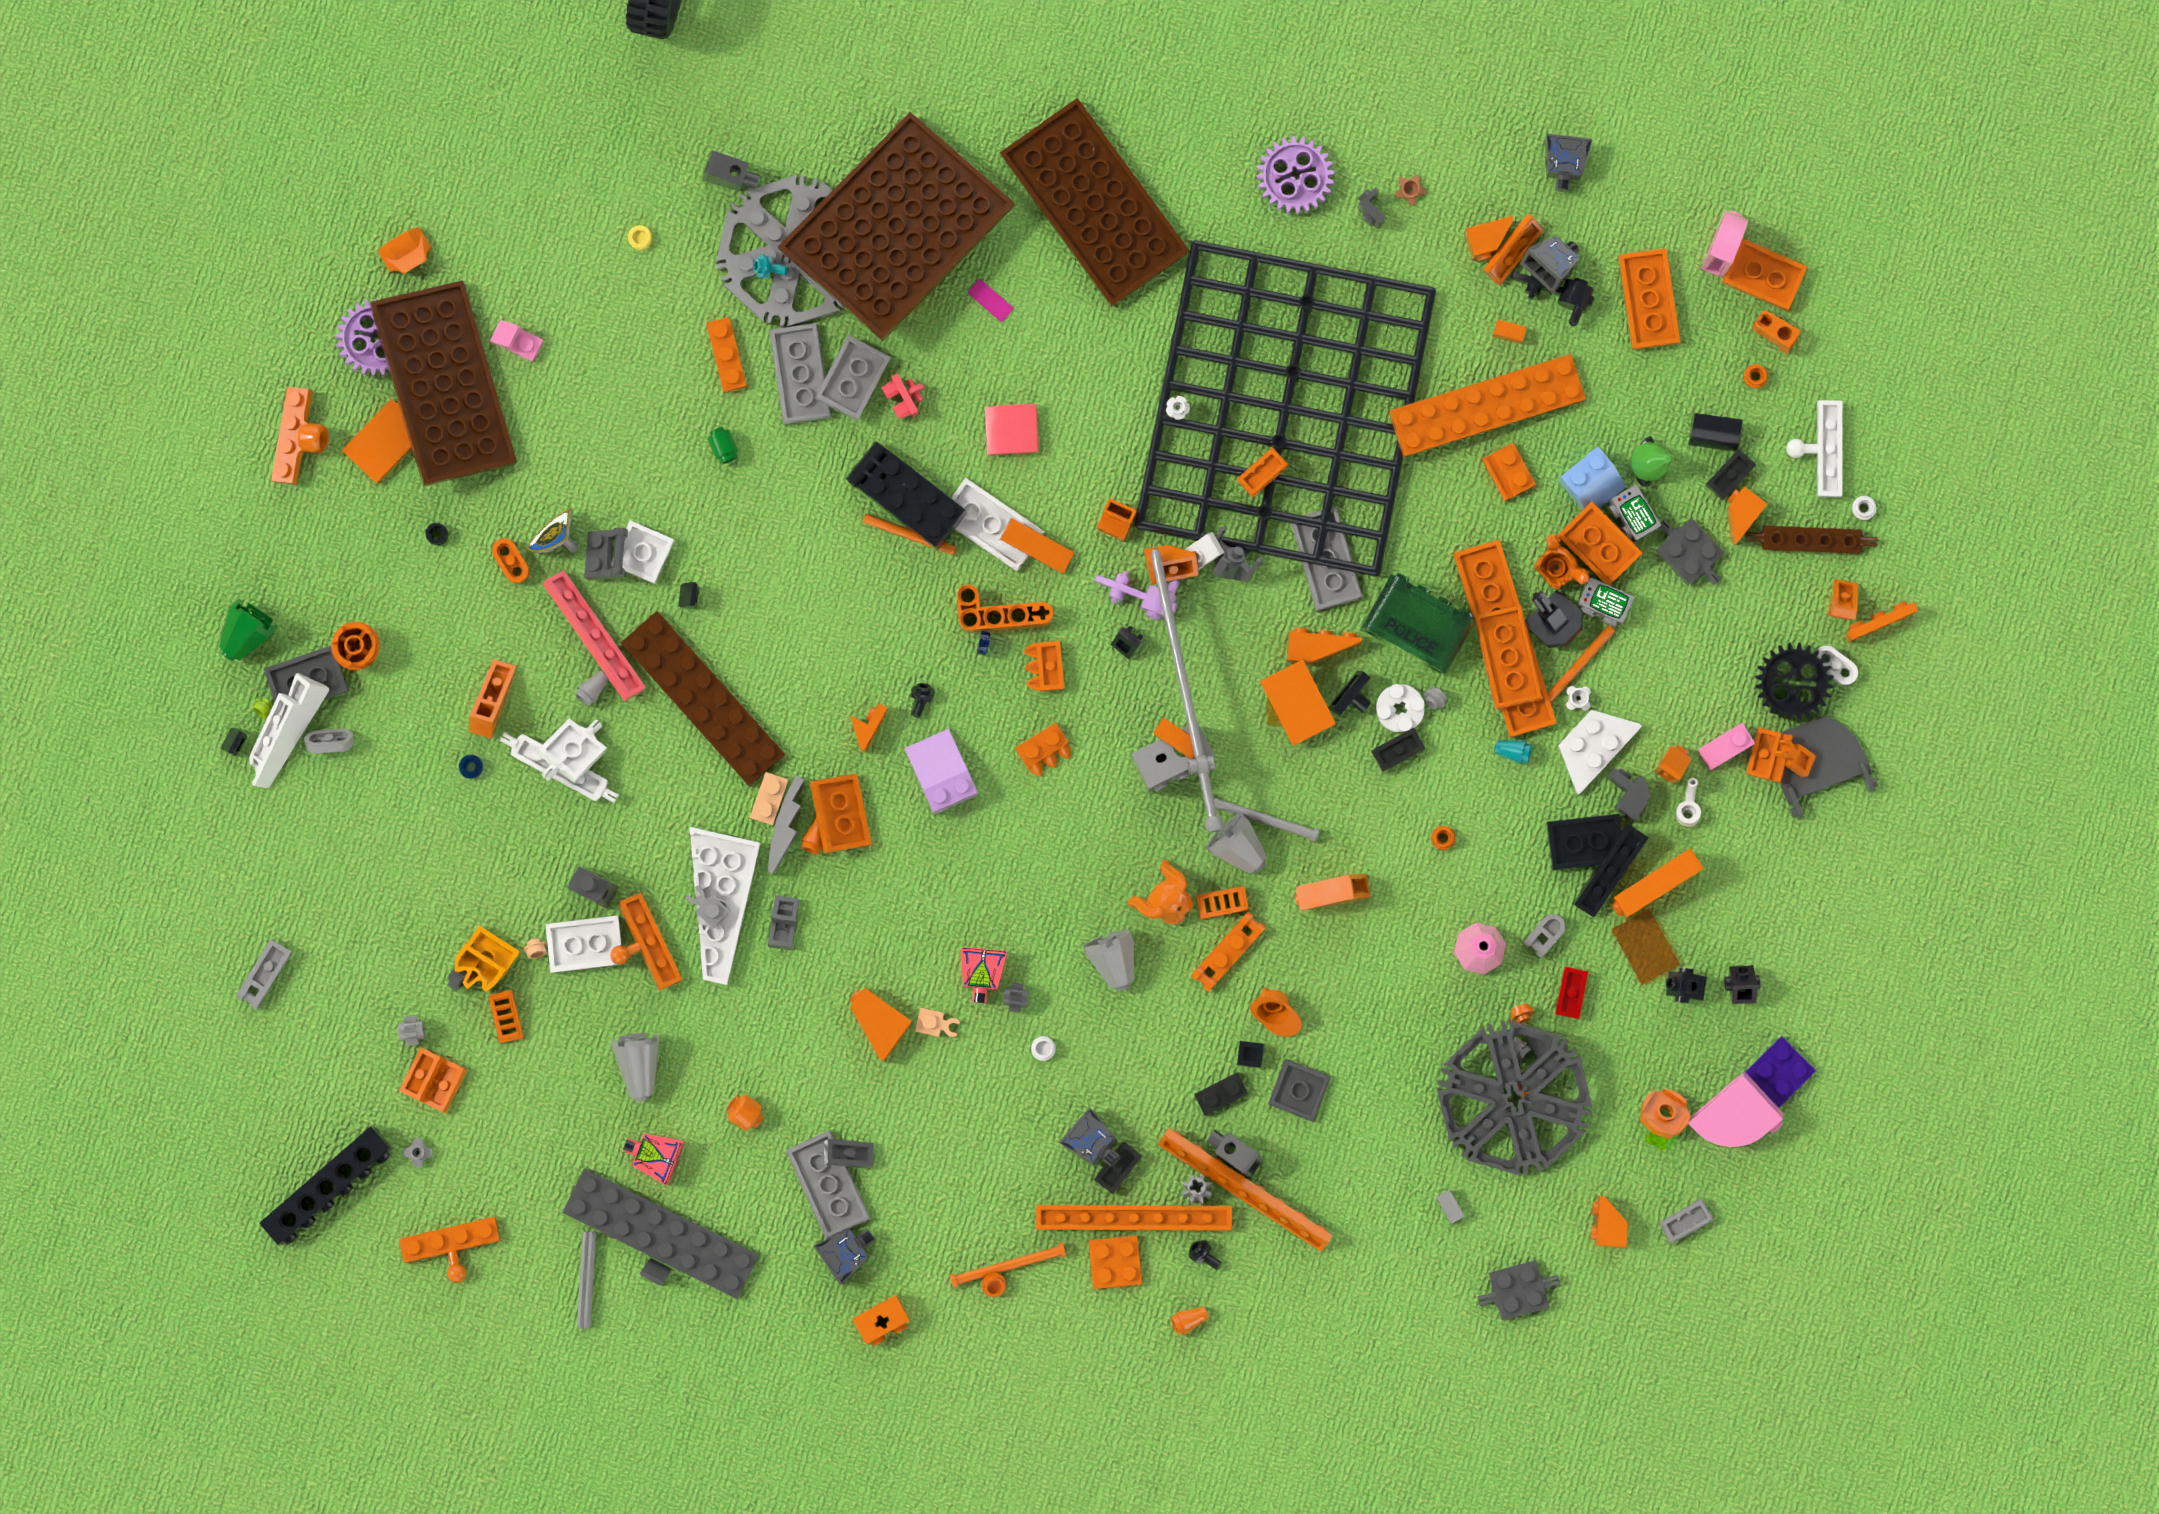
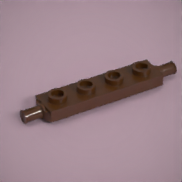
M1763 525L1761 532H1746V536H1755V538L1746 537V542H1760L1763 550L1860 554L1862 546L1877 547V543L1868 542L1877 541V537H1863L1861 529Z

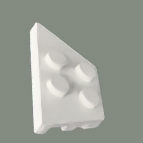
M1591 710L1558 745L1568 774H1570L1575 787V792L1578 795L1642 727L1639 723Z

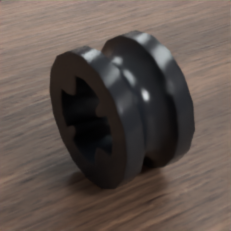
M440 523L430 524L425 532L427 540L436 546L443 545L449 535L448 530ZM436 528H441L442 538L438 537V540H433L432 530L436 531Z

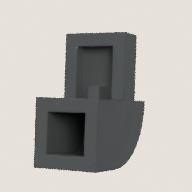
M1614 768L1606 778L1625 793L1613 808L1633 823L1648 803V786L1640 775L1632 782L1630 780L1631 776L1621 768L1619 770Z

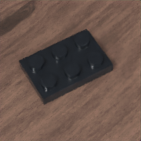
M1620 814L1546 822L1552 871L1599 865L1622 831Z

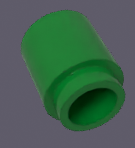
M723 427L712 430L710 432L711 436L707 439L715 459L719 460L721 465L737 459L738 449L730 430H724Z

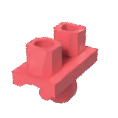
M898 373L891 376L892 381L884 385L882 390L888 400L900 394L903 402L892 407L898 420L910 415L912 418L918 416V410L911 397L914 396L917 403L921 402L923 398L920 392L925 389L924 385H915L913 379H909L906 381L909 390H906Z

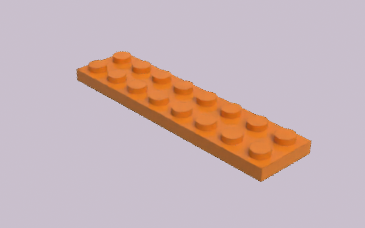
M1569 354L1389 411V415L1402 455L1406 457L1585 401L1586 398L1572 355Z
M1500 539L1453 553L1473 622V616L1476 614L1520 605ZM1530 636L1529 641L1543 699L1501 709L1509 738L1557 724Z

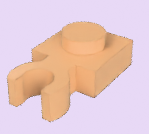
M920 1008L915 1032L939 1037L942 1030L950 1037H957V1033L949 1031V1025L952 1023L960 1024V1021L955 1018L945 1021L943 1020L944 1013Z

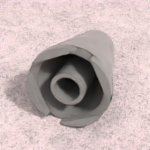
M646 1033L619 1036V1042L614 1038L611 1039V1046L628 1095L634 1098L635 1101L649 1100V1096L654 1094L660 1035L657 1033H652L653 1038H646Z

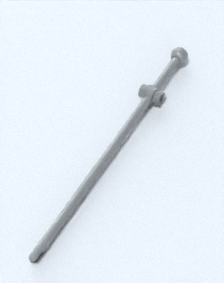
M1153 549L1151 558L1195 756L1194 759L1188 760V768L1190 774L1197 773L1199 775L1208 816L1205 820V828L1208 832L1214 833L1223 830L1224 827L1223 819L1217 816L1208 775L1209 771L1215 770L1213 756L1206 757L1203 752L1160 551Z

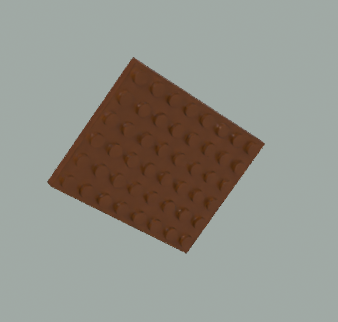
M909 112L778 245V249L879 339L884 341L1015 206V202L914 114Z

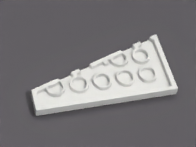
M689 827L695 887L700 886L704 890L707 899L713 894L730 910L714 929L698 915L703 980L728 985L761 843ZM695 888L696 899H698L700 893Z

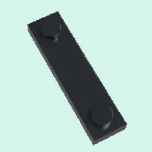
M1627 823L1573 904L1594 918L1649 837Z

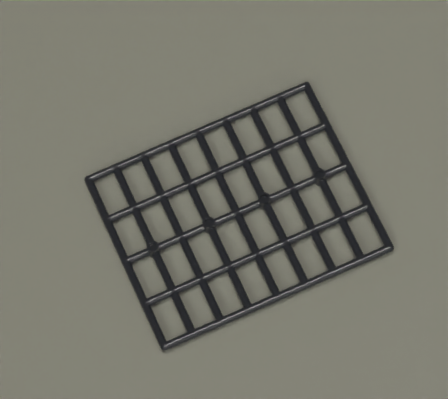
M1194 240L1190 247L1134 523L1135 527L1140 530L1198 541L1208 534L1204 530L1209 507L1258 517L1254 542L1225 536L1222 537L1221 541L1228 547H1241L1245 551L1379 576L1383 564L1403 455L1398 440L1393 460L1343 450L1348 425L1396 435L1393 424L1350 416L1355 390L1405 400L1404 406L1415 402L1436 289L1430 286ZM1199 251L1249 260L1244 286L1195 276ZM1258 262L1308 272L1303 296L1298 297L1253 288ZM1317 274L1367 284L1362 309L1314 300L1313 293ZM1192 286L1242 295L1237 320L1187 311ZM1376 286L1426 295L1421 321L1371 311ZM1251 297L1299 306L1300 314L1296 332L1247 323ZM1314 309L1360 318L1355 344L1305 334L1310 311ZM1185 320L1235 330L1230 355L1180 346ZM1369 320L1419 330L1414 356L1364 346ZM1244 332L1293 341L1289 366L1240 358ZM1303 344L1353 353L1348 379L1300 370L1299 363ZM1178 355L1228 365L1223 390L1173 381ZM1362 355L1412 365L1407 391L1357 381ZM1237 367L1285 376L1286 384L1282 402L1232 392ZM1302 379L1346 388L1341 414L1291 404L1296 380ZM1171 390L1221 400L1216 425L1187 419L1176 420L1173 417L1166 416L1167 402L1170 399ZM1230 402L1280 411L1275 436L1272 437L1225 427ZM1289 413L1339 423L1334 449L1287 440L1285 433ZM1164 425L1213 434L1209 460L1159 451ZM1223 437L1273 447L1280 456L1283 449L1332 458L1327 484L1279 474L1265 487L1260 507L1211 497L1216 472L1241 476L1248 469L1218 462ZM1157 460L1207 470L1202 495L1152 486ZM1341 460L1391 470L1386 496L1336 486ZM1275 483L1325 493L1320 519L1272 510L1271 503ZM1150 495L1200 505L1195 530L1145 521ZM1334 495L1384 505L1379 531L1329 521ZM1273 519L1318 528L1313 554L1263 544L1268 520ZM1327 530L1377 540L1372 566L1323 556Z

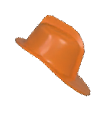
M1265 987L1259 997L1251 1003V1014L1273 1034L1281 1037H1290L1300 1031L1302 1026L1301 1018L1290 1007L1289 999L1285 993Z

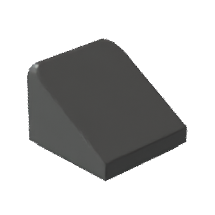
M649 1259L641 1270L640 1276L658 1285H664L671 1269L654 1259Z

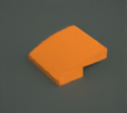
M420 1047L399 1091L443 1113H447L468 1070Z

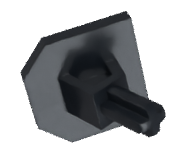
M1558 590L1549 598L1543 591L1533 594L1532 601L1537 606V609L1525 620L1527 629L1548 648L1566 647L1583 630L1582 611Z

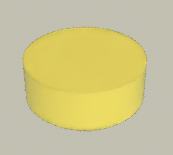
M642 225L633 227L628 233L629 244L635 250L642 251L647 249L652 243L650 230Z

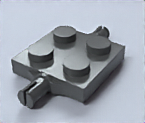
M1692 518L1676 529L1664 519L1660 523V528L1667 537L1665 542L1656 550L1657 554L1687 586L1704 575L1713 586L1719 582L1721 578L1711 569L1715 561L1724 554L1718 545Z
M1534 1260L1488 1273L1492 1285L1491 1293L1477 1296V1299L1480 1301V1306L1494 1302L1503 1321L1548 1309L1546 1288L1560 1285V1280H1558V1275L1543 1278L1539 1272L1537 1262Z

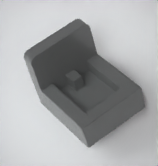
M1375 187L1372 191L1367 189L1358 198L1360 202L1357 209L1363 214L1361 217L1369 226L1374 225L1376 228H1379L1384 223L1385 216L1371 203L1379 193V190Z

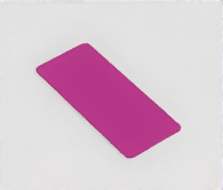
M981 279L968 291L971 297L1000 322H1003L1013 310L1009 303Z

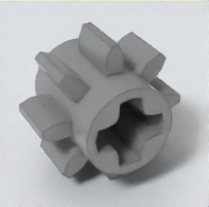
M417 1016L404 1017V1023H398L400 1041H406L408 1046L420 1045L419 1039H425L424 1021H417Z
M1190 1175V1181L1182 1183L1183 1188L1186 1189L1182 1193L1183 1198L1189 1197L1190 1205H1193L1194 1202H1200L1203 1205L1205 1197L1211 1198V1192L1207 1191L1211 1188V1182L1205 1183L1204 1175H1201L1200 1178H1194L1193 1175ZM1197 1187V1189L1201 1190V1192L1197 1193L1196 1190H1193V1188Z

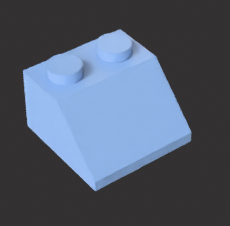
M1598 446L1562 475L1558 481L1582 510L1591 501L1601 509L1626 488L1615 466Z

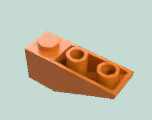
M1295 628L1294 631L1289 632L1286 663H1295L1303 659L1306 665H1311L1360 645L1362 638L1357 637V633L1343 632L1342 636L1333 635V631L1319 630L1318 634L1309 633V629Z

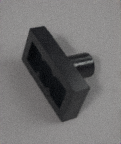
M1357 670L1328 709L1334 714L1342 715L1351 703L1363 713L1370 706L1371 701L1362 695L1360 690L1371 677L1365 672Z

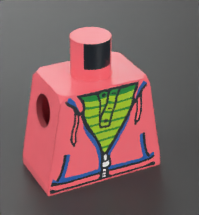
M961 947L963 987L973 988L972 1003L987 1004L988 990H998L1007 951Z
M644 1134L641 1142L627 1138L623 1152L635 1156L632 1164L633 1167L662 1184L669 1185L685 1142Z

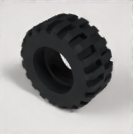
M628 0L626 26L632 33L657 39L668 38L677 20L681 0Z

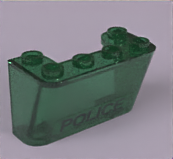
M1397 573L1396 576L1391 574L1360 630L1380 641L1382 639L1389 641L1423 660L1425 666L1445 677L1475 624V620L1472 619L1474 615L1463 608L1460 611L1451 606L1452 602L1440 596L1437 599L1430 595L1431 591L1418 584L1416 587L1410 584V579L1401 573Z

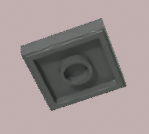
M1285 1059L1268 1105L1314 1122L1331 1076Z

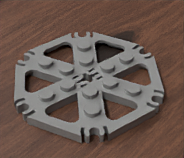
M798 175L744 191L751 199L748 200L745 195L741 194L740 199L744 201V205L737 207L734 203L731 204L732 209L737 214L732 213L728 208L716 264L726 261V263L717 265L718 270H728L726 276L720 277L721 281L728 282L732 280L727 284H723V286L761 321L764 322L765 316L768 313V325L772 324L774 317H779L781 319L780 327L782 328L786 323L785 318H788L787 327H792L841 312L834 305L836 302L840 308L844 309L838 301L794 262L791 261L789 263L790 259L778 249V245L815 209L817 200L819 198H826L832 191L822 180L819 188L816 189L818 185L817 178L813 179L812 185L806 186L804 184V175L799 179L800 185H796ZM786 189L791 191L792 200L786 226L784 227L760 205V199L765 195ZM738 223L746 225L768 245L739 255H734L729 250L733 230ZM760 254L770 256L772 258L771 263L788 266L789 268L786 276L774 274L769 299L764 304L757 303L741 288L742 280L757 276L754 273L753 264ZM800 275L825 297L823 305L803 312L793 310L792 306Z

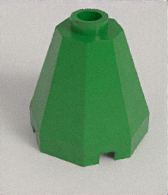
M241 599L234 601L229 609L219 645L222 650L221 654L230 661L244 658L274 635L279 627L277 624L271 625L273 619L250 603L246 607L243 606L242 603L244 601Z

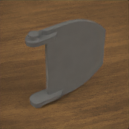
M1823 716L1783 731L1782 734L1793 735V744H1801L1816 755L1808 777H1800L1788 767H1785L1782 782L1779 784L1788 805L1793 807L1789 809L1792 818H1803V812L1797 798L1859 775L1862 776L1869 793L1875 791L1874 788L1878 787L1876 779H1871L1870 777L1872 771L1860 743L1838 721Z

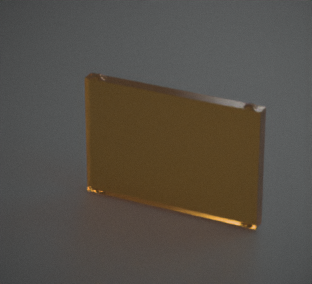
M1650 909L1611 929L1641 985L1680 965Z

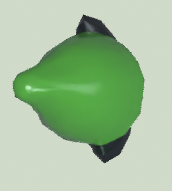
M1652 436L1645 438L1640 446L1634 450L1631 457V467L1636 475L1635 477L1638 483L1644 487L1649 485L1651 481L1658 480L1664 476L1672 462V456L1662 446L1655 444Z

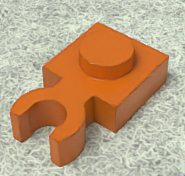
M1780 740V743L1785 747V751H1776L1775 755L1778 758H1786L1785 766L1797 775L1808 777L1816 755L1801 744H1793L1790 740Z

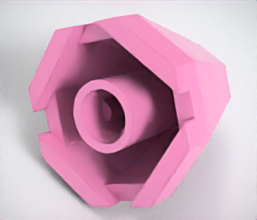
M1476 922L1458 933L1454 954L1464 970L1484 975L1502 964L1506 943L1496 927ZM1481 942L1484 943V947H1487L1485 951L1479 948Z

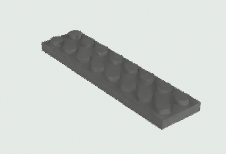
M583 1169L562 1212L736 1299L739 1298L759 1257V1254L587 1169Z

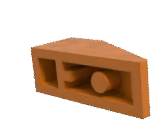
M493 659L469 716V732L492 739L517 666Z

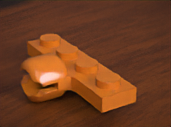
M287 387L271 478L272 482L297 485L303 453H322L328 446L329 433L327 428L321 424L308 423L313 393L310 389Z

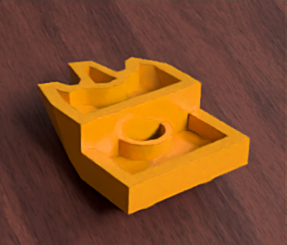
M479 925L467 944H464L456 956L455 971L467 972L463 981L466 989L480 981L482 982V989L487 992L506 975L519 956L520 951Z

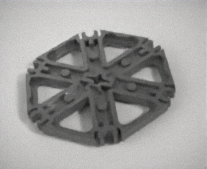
M1501 1020V1030L1494 1031L1492 1024L1488 1023L1489 1035L1486 1034L1485 1027L1483 1026L1443 1063L1444 1066H1449L1452 1070L1446 1067L1441 1068L1440 1071L1446 1073L1449 1078L1446 1081L1437 1080V1084L1441 1087H1447V1089H1440L1438 1087L1436 1089L1449 1141L1451 1142L1452 1139L1458 1136L1459 1138L1454 1140L1452 1146L1454 1148L1459 1144L1466 1146V1149L1461 1153L1462 1157L1467 1156L1471 1150L1473 1151L1472 1154L1466 1158L1468 1161L1520 1176L1519 1166H1523V1173L1528 1175L1527 1167L1530 1164H1534L1537 1167V1171L1541 1172L1539 1161H1542L1546 1170L1586 1132V1130L1579 1129L1577 1126L1588 1128L1589 1124L1581 1121V1116L1584 1114L1592 1116V1111L1583 1107H1590L1592 1109L1593 1107L1580 1054L1578 1053L1576 1057L1570 1059V1057L1576 1054L1577 1049L1574 1047L1569 1052L1565 1051L1563 1047L1568 1043L1566 1038L1562 1039L1559 1045L1556 1044L1563 1035L1508 1020L1510 1029L1506 1030V1023L1504 1020ZM1519 1034L1543 1040L1547 1044L1546 1051L1523 1073L1520 1071L1514 1046V1038ZM1485 1043L1490 1048L1497 1079L1464 1070L1461 1066V1061L1477 1045ZM1565 1068H1570L1574 1071L1579 1091L1577 1099L1571 1101L1540 1092ZM1517 1083H1520L1521 1090H1519ZM1512 1085L1516 1094L1522 1096V1098L1518 1099V1110H1516L1513 1101H1508L1507 1099L1511 1097ZM1457 1094L1488 1103V1105L1466 1126H1458L1454 1120L1450 1098ZM1532 1116L1566 1126L1568 1129L1566 1136L1551 1150H1542L1538 1144ZM1508 1122L1515 1156L1511 1160H1505L1485 1154L1482 1151V1145Z

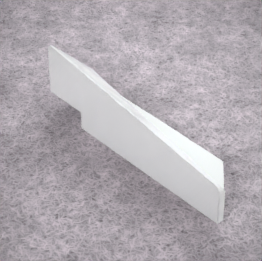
M296 673L289 695L279 693L249 756L250 765L255 767L256 776L252 781L254 786L263 788L271 786L329 692L327 686Z

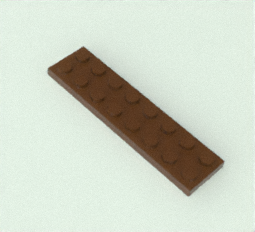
M658 611L652 614L621 642L749 787L785 756V753Z

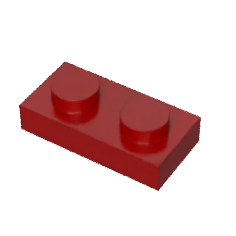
M1570 967L1563 968L1554 1015L1573 1019L1580 1018L1589 971Z

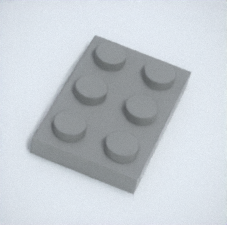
M848 335L815 399L858 421L891 357Z

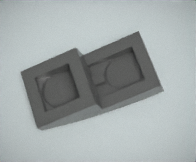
M775 895L768 947L792 950L799 907L798 898Z

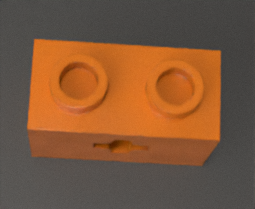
M894 1295L854 1317L853 1321L866 1345L871 1342L875 1346L886 1340L884 1335L893 1330L894 1334H897L908 1328L906 1323L910 1319L897 1295ZM879 1315L883 1318H889L890 1321L886 1323L887 1328L884 1329L883 1326L877 1327L876 1322L879 1321Z

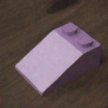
M949 729L904 748L934 815L978 795Z

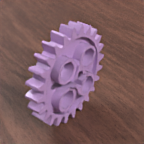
M1292 136L1291 143H1288L1283 138L1282 146L1274 142V151L1267 148L1266 154L1268 157L1261 156L1260 161L1265 165H1258L1257 170L1263 173L1257 175L1256 178L1259 181H1263V183L1258 185V189H1266L1262 197H1271L1269 201L1270 206L1275 202L1278 203L1277 211L1281 210L1284 206L1286 207V214H1289L1291 208L1295 209L1296 215L1299 214L1300 208H1303L1308 213L1309 205L1317 209V200L1322 203L1325 202L1322 194L1330 195L1331 190L1326 186H1333L1334 183L1333 180L1328 179L1334 176V171L1328 170L1332 167L1333 162H1325L1329 154H1320L1322 150L1321 145L1314 149V140L1310 141L1307 145L1305 144V137L1301 138L1300 143L1296 142L1295 136ZM1300 156H1306L1310 162L1302 166L1298 164L1296 159ZM1277 163H1282L1287 167V170L1283 173H1278L1275 171L1274 166ZM1311 168H1315V169H1316V171H1314V172L1303 173V172L1308 171V170L1311 169ZM1292 171L1300 174L1299 180L1291 177ZM1312 178L1316 180L1317 185L1314 188H1308L1305 186L1304 181ZM1277 179H1285L1280 183H1275ZM1291 186L1294 189V193L1292 195H1285L1281 191L1282 187Z
M365 300V307L362 308L356 303L357 311L354 312L348 309L350 317H341L345 325H337V329L342 333L335 334V337L342 342L336 344L337 349H344L339 354L340 358L348 357L345 365L349 366L353 363V372L361 368L362 376L371 371L372 378H375L376 371H380L382 377H385V370L388 369L385 358H380L376 355L377 351L382 349L380 339L376 340L375 343L371 342V338L375 334L378 335L369 302ZM365 319H370L374 324L371 328L366 329L360 323ZM359 331L364 335H355L354 332ZM361 341L366 344V348L362 351H357L353 348V345Z

